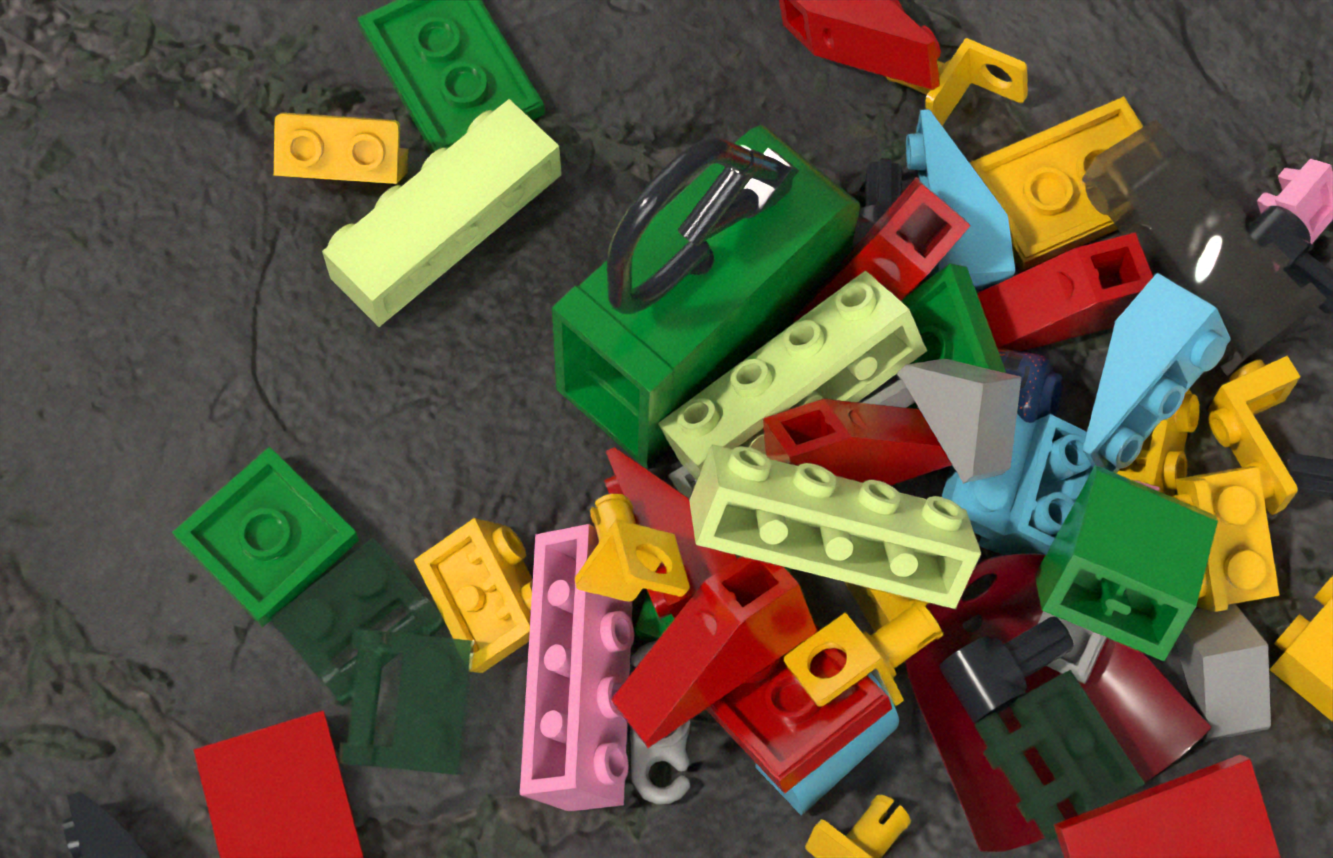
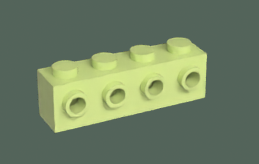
M510 99L495 111L489 110L480 114L469 126L467 134L448 149L440 148L431 154L423 164L421 171L403 186L397 185L388 189L377 201L375 209L356 224H347L333 235L328 243V247L322 251L330 279L380 327L562 175L559 145Z
M864 271L658 424L680 463L698 480L711 444L729 449L749 447L766 455L763 418L821 399L859 402L927 350L909 308L867 271Z
M711 444L689 500L696 545L953 609L956 608L981 555L966 509H962L951 500L938 496L923 499L900 493L892 486L877 480H867L861 483L834 476L829 470L815 464L791 465L769 459L762 452L749 447L729 449Z

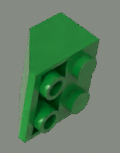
M1095 465L1035 574L1042 611L1165 661L1196 608L1218 523L1217 517Z

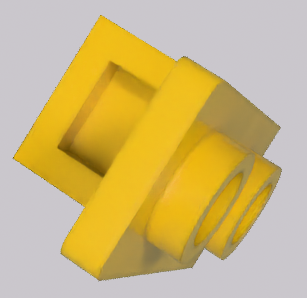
M1288 356L1268 365H1265L1263 360H1256L1241 367L1230 376V382L1220 387L1207 409L1209 412V424L1218 442L1224 447H1230L1241 467H1259L1265 506L1271 515L1284 510L1298 492V488L1254 415L1284 402L1301 376Z

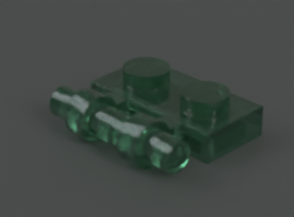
M1071 670L1019 697L1010 706V709L1022 726V728L1015 732H1009L997 712L990 714L974 725L988 747L983 753L994 770L1002 769L1021 799L1016 806L1027 823L1032 820L1035 821L1048 843L1058 838L1054 824L1066 820L1057 807L1058 804L1069 799L1078 815L1123 799L1145 785ZM1033 747L1037 749L1056 779L1046 786L1043 785L1023 754Z

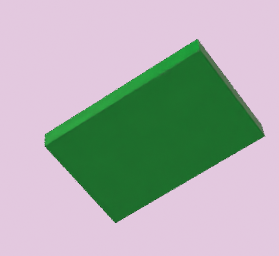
M395 0L357 18L363 36L432 154L440 148L448 149L467 134L469 126L480 114L489 110L495 111L508 99L531 120L545 115L544 103L481 0Z

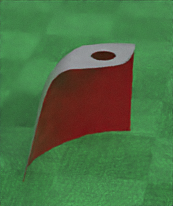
M1045 554L1004 555L989 558L976 565L964 591L975 580L986 574H996L994 583L988 590L974 599L965 601L962 600L961 595L955 609L928 603L925 607L940 626L943 636L933 640L905 660L908 677L917 702L981 852H1006L1033 844L1055 834L1054 824L1119 800L1179 759L1211 730V725L1184 699L1143 652L1109 638L1106 639L1085 684L1045 666L1025 678L1027 684L1026 694L1020 700L994 717L974 725L938 667L949 656L979 638L989 635L991 639L997 637L1004 644L1038 624L1043 611L1035 574ZM976 615H981L982 621L979 629L974 632H967L963 628L962 624L965 620L968 621Z

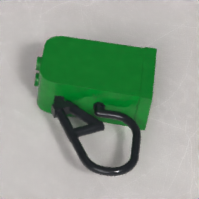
M759 125L750 129L735 143L722 138H709L689 147L659 172L632 203L614 233L609 246L607 260L582 284L574 286L552 307L556 390L644 468L648 469L669 449L670 445L658 423L772 340L778 327L791 326L794 323L792 321L794 316L849 255L860 210L859 202L766 126ZM706 168L696 179H694L683 191H681L670 203H668L660 211V209L665 205V203L685 183H687L698 172Z

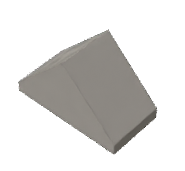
M949 359L908 364L898 371L963 484L999 476L1011 468L1021 384L1020 376Z
M1229 604L1227 610L1218 612L1202 608L1194 609L1175 643L1194 709L1211 725V730L1203 736L1204 742L1268 730L1271 727L1268 644L1236 604Z

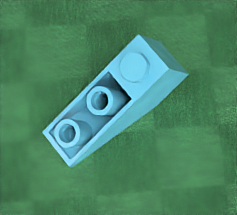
M930 109L920 110L916 134H907L906 137L908 170H918L919 179L971 225L923 280H929L949 263L966 266L976 293H979L1014 276L1015 265L1008 214Z
M1158 273L1115 322L1083 446V452L1093 468L1095 465L1117 473L1120 468L1129 466L1139 455L1145 439L1162 420L1168 419L1175 414L1181 406L1188 389L1204 371H1209L1218 364L1224 355L1226 345L1231 341L1215 306Z

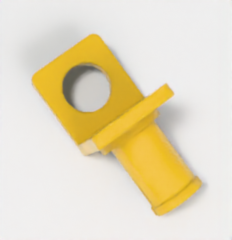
M968 38L964 39L951 60H948L946 63L937 60L940 86L933 90L886 76L887 80L900 83L926 94V110L930 109L942 126L971 83L1018 103H1023L1028 96L1026 63ZM986 64H992L1003 69L1010 76L1012 82L996 78L986 68Z
M613 493L598 498L595 501L597 508L591 507L590 514L595 524L599 543L575 576L576 588L581 591L623 601L634 600L642 588L683 597L690 587L675 534L637 525L633 515L632 502L622 494ZM661 562L665 565L667 574L655 573Z
M919 600L915 601L910 608L872 635H869L866 631L862 633L845 612L787 653L784 657V662L818 706L827 704L870 672L886 691L892 703L897 706L904 699L893 679L897 675L894 668L933 640L942 637L943 633L934 617ZM827 648L843 650L847 654V662L837 675L822 679L811 674L810 664L820 651Z
M877 795L871 801L870 807L846 836L827 821L821 819L813 828L805 848L815 858H882L901 832L911 824V819L906 810L899 805L886 823L880 824L888 812L886 811L893 804L894 800L885 795Z

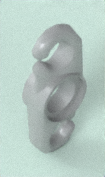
M651 641L640 646L631 656V664L637 667L657 641ZM690 720L680 726L674 734L661 739L650 748L646 747L630 726L632 783L643 799L655 804H670L681 799L690 788V781L685 776H679L671 785L661 788L653 785L648 776L650 767L658 761H667L678 771L687 769L690 763L685 748L690 730Z

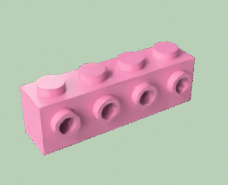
M590 524L535 535L520 795L566 811L624 805L625 779L628 774V758L626 754L627 721L611 699L629 677L630 649L634 641V628L632 624L633 600L623 601L581 591L576 588L575 576L599 543L596 528Z

